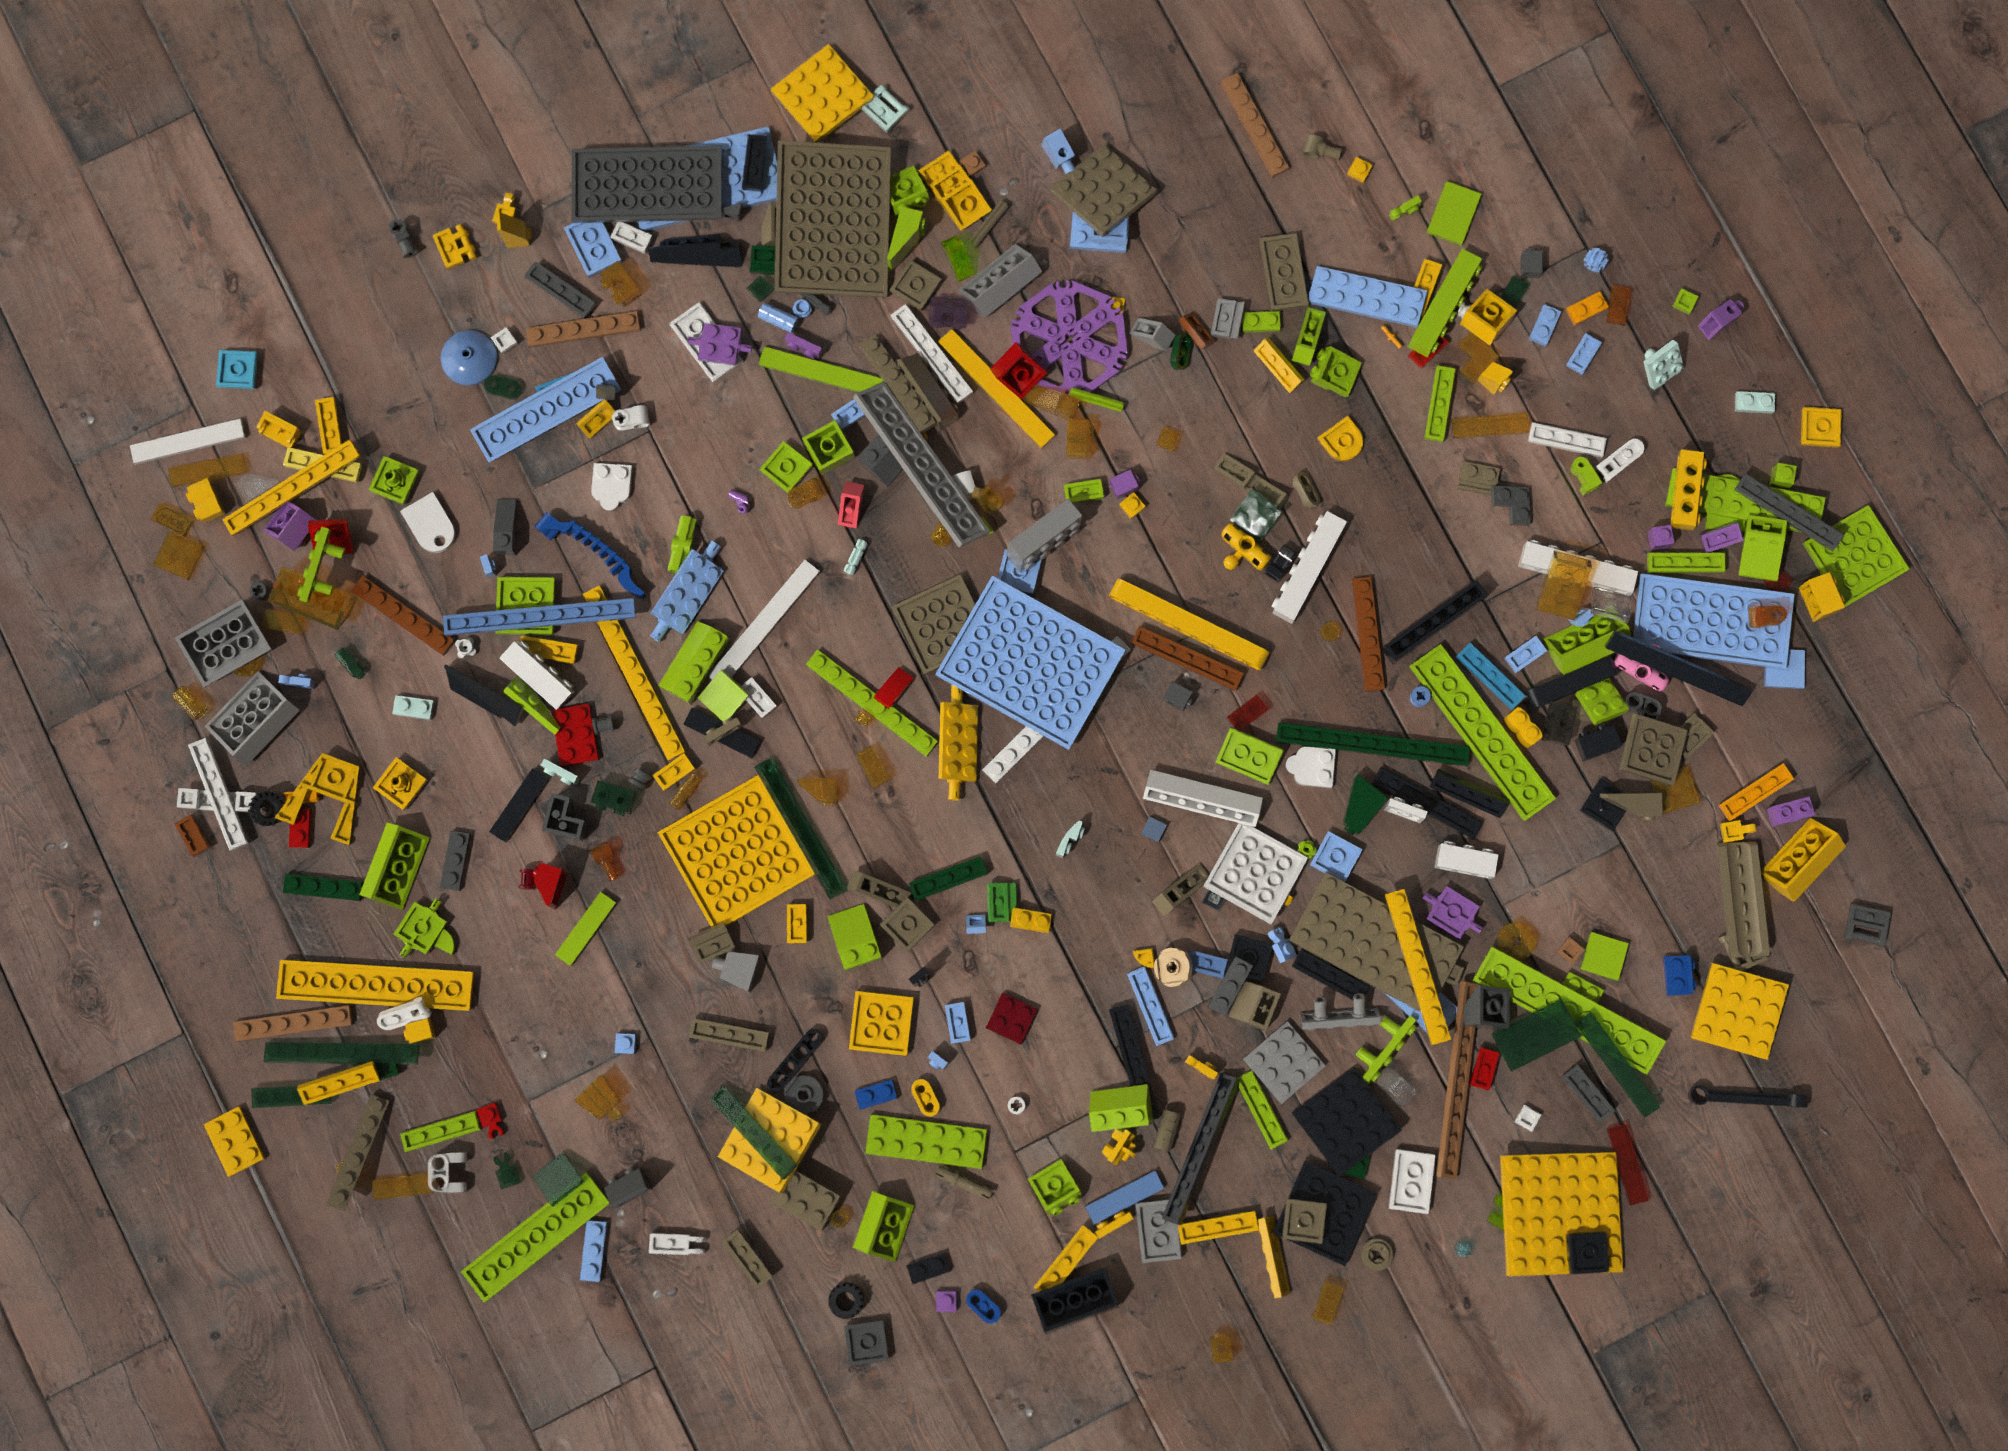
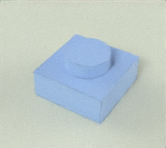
M487 554L480 556L485 575L488 578L496 576L494 570L497 569L494 559H491Z
M1582 607L1569 617L1568 620L1572 625L1580 627L1589 623L1590 618L1594 614L1590 609Z
M985 914L966 915L967 934L986 933Z
M616 1033L615 1053L635 1054L636 1034Z
M933 1051L928 1056L931 1060L929 1064L937 1070L940 1067L944 1070L948 1065L945 1060Z

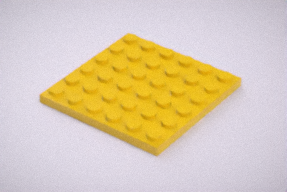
M759 775L658 832L711 927L724 922L726 927L815 876L813 869Z
M1616 1152L1500 1156L1506 1276L1569 1274L1566 1234L1606 1232L1609 1272L1604 1273L1623 1272Z

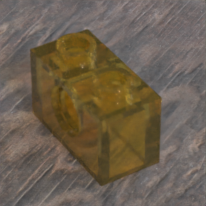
M618 261L599 273L602 278L600 283L605 290L610 289L613 293L611 297L617 305L620 303L625 308L642 296L639 288ZM617 283H624L621 288H615Z

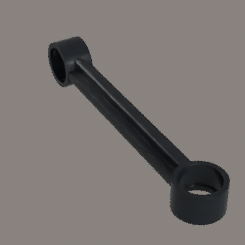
M1702 1085L1693 1086L1688 1091V1099L1694 1105H1703L1707 1102L1808 1108L1807 1095L1708 1090ZM1696 1088H1700L1705 1092L1706 1097L1703 1102L1698 1103L1694 1101L1692 1093Z

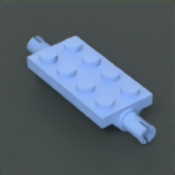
M710 541L703 554H699L691 549L651 611V614L658 618L659 622L650 634L651 638L660 643L668 628H672L680 634L685 632L723 573V570L713 564L712 561L719 549H721L720 545Z

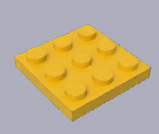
M855 991L849 1050L907 1056L914 997Z

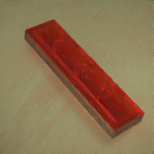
M1627 1124L1606 1129L1612 1150L1616 1154L1617 1167L1629 1206L1649 1201Z

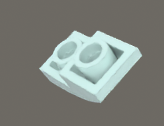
M1082 821L1075 823L1066 833L1058 847L1056 856L1063 858L1064 854H1069L1072 844L1068 843L1069 840L1077 842L1078 838L1082 839L1085 829L1082 827Z

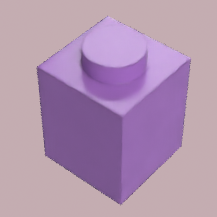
M1128 470L1111 478L1109 484L1116 499L1119 500L1138 491V484L1140 482L1137 475L1132 474L1131 470Z
M1671 525L1652 527L1647 532L1651 551L1668 549L1674 544Z

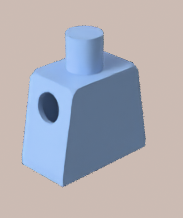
M1058 129L1046 136L1041 146L1056 169L1062 167L1066 174L1074 171L1075 167L1072 160L1075 155L1062 130Z

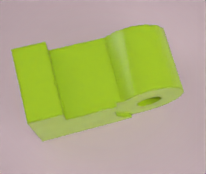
M1577 457L1573 461L1570 470L1580 480L1582 486L1579 490L1583 496L1601 486L1602 481L1585 457Z

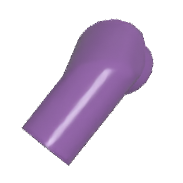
M731 489L728 498L737 501L739 513H748L750 510L748 497Z

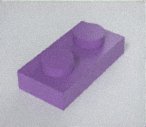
M787 332L784 339L788 348L793 351L800 350L811 359L821 358L823 354L821 347Z
M1737 521L1700 534L1706 553L1743 541Z

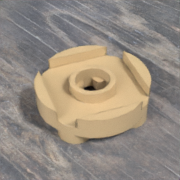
M1167 948L1156 958L1154 963L1155 975L1164 985L1178 987L1191 980L1193 965L1187 951H1183L1180 948ZM1173 962H1175V965H1177V969L1175 972L1173 970H1170V966L1173 965Z

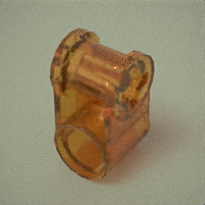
M1782 606L1749 607V628L1780 625L1787 618V611ZM1775 612H1777V615H1781L1778 620L1776 616H1773Z

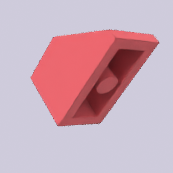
M846 481L841 494L838 525L857 528L865 485Z

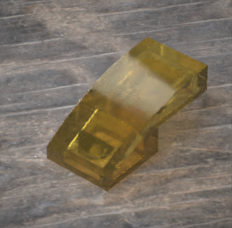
M265 609L262 628L301 635L305 616Z

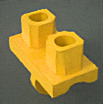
M1115 1129L1112 1138L1117 1140L1118 1143L1115 1148L1109 1144L1105 1145L1102 1153L1108 1158V1161L1118 1166L1121 1159L1126 1162L1130 1156L1136 1158L1137 1155L1133 1153L1136 1147L1132 1143L1135 1135L1128 1130Z

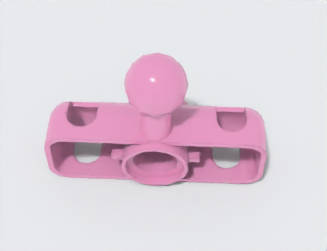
M1656 644L1651 645V646H1654V647H1656V648H1658V649H1661V647H1660L1659 645H1656ZM1617 654L1614 659L1616 667L1649 687L1654 688L1656 691H1663L1669 683V678L1665 673L1630 660L1620 654ZM1645 667L1647 672L1644 675H1638L1637 669ZM1660 673L1666 676L1665 680L1659 677Z

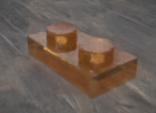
M1611 286L1609 308L1605 323L1621 326L1626 324L1631 288Z

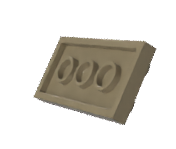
M1297 233L1259 238L1270 311L1308 307Z

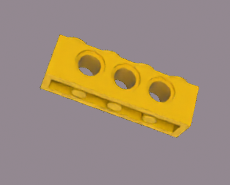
M1681 449L1678 454L1670 522L1672 528L1694 530L1696 525L1700 523V514L1697 512L1698 507H1701L1702 495L1699 494L1700 488L1704 486L1705 479L1701 477L1702 470H1705L1707 461L1704 458V452ZM1691 468L1696 474L1689 475L1686 469ZM1684 487H1691L1694 493H1686ZM1682 506H1690L1691 512H1685Z

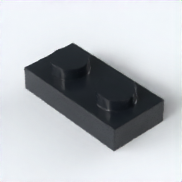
M923 967L911 976L909 981L914 987L917 985L922 987L929 981L927 977L930 974Z
M944 1253L906 1265L912 1285L950 1272Z

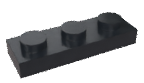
M748 134L742 190L761 192L767 136Z

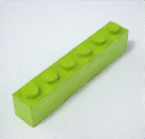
M1463 248L1461 249L1412 336L1408 348L1417 351L1425 357H1428L1430 352L1435 353L1439 345L1437 342L1439 336L1444 337L1448 329L1446 327L1447 322L1453 321L1457 313L1454 311L1456 306L1460 307L1465 299L1462 295L1465 291L1469 292L1474 283L1471 281L1472 277H1477L1482 269V266H1480L1482 258Z

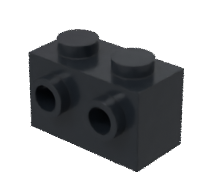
M1607 724L1597 727L1595 732L1590 733L1588 730L1578 734L1579 738L1574 741L1583 762L1622 747L1614 725L1608 727Z

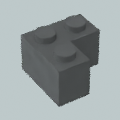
M551 793L542 827L543 832L583 842L587 822L570 817L573 799Z

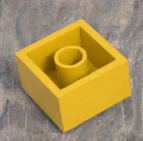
M1486 289L1465 312L1460 324L1488 345H1491L1511 323L1517 310Z
M1830 572L1810 579L1798 587L1813 623L1835 615L1845 608V600L1842 594H1839L1836 588L1837 581L1834 576H1831Z

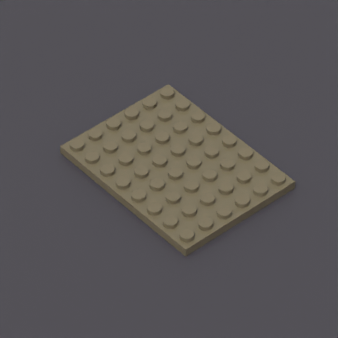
M778 141L774 292L887 298L891 147Z

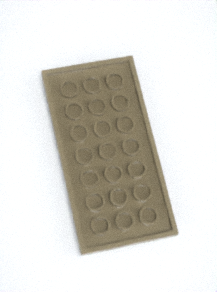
M1325 872L1289 941L1421 1013L1388 906ZM1414 920L1438 996L1463 946Z

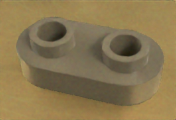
M1299 472L1293 476V486L1297 490L1302 504L1310 509L1319 505L1320 497L1308 475L1304 472Z

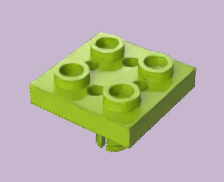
M383 456L368 490L405 505L420 471Z

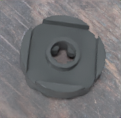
M811 1076L795 1077L789 1081L785 1088L786 1104L802 1114L807 1115L815 1112L823 1102L824 1091L822 1086ZM808 1090L807 1095L809 1098L800 1100L801 1095L799 1092Z

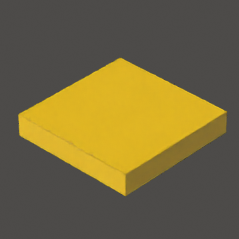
M1803 407L1801 445L1839 448L1841 446V409Z

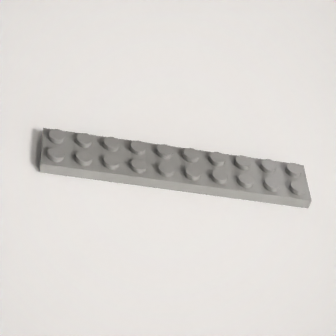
M885 382L856 393L853 397L957 546L961 548L987 536L990 530Z

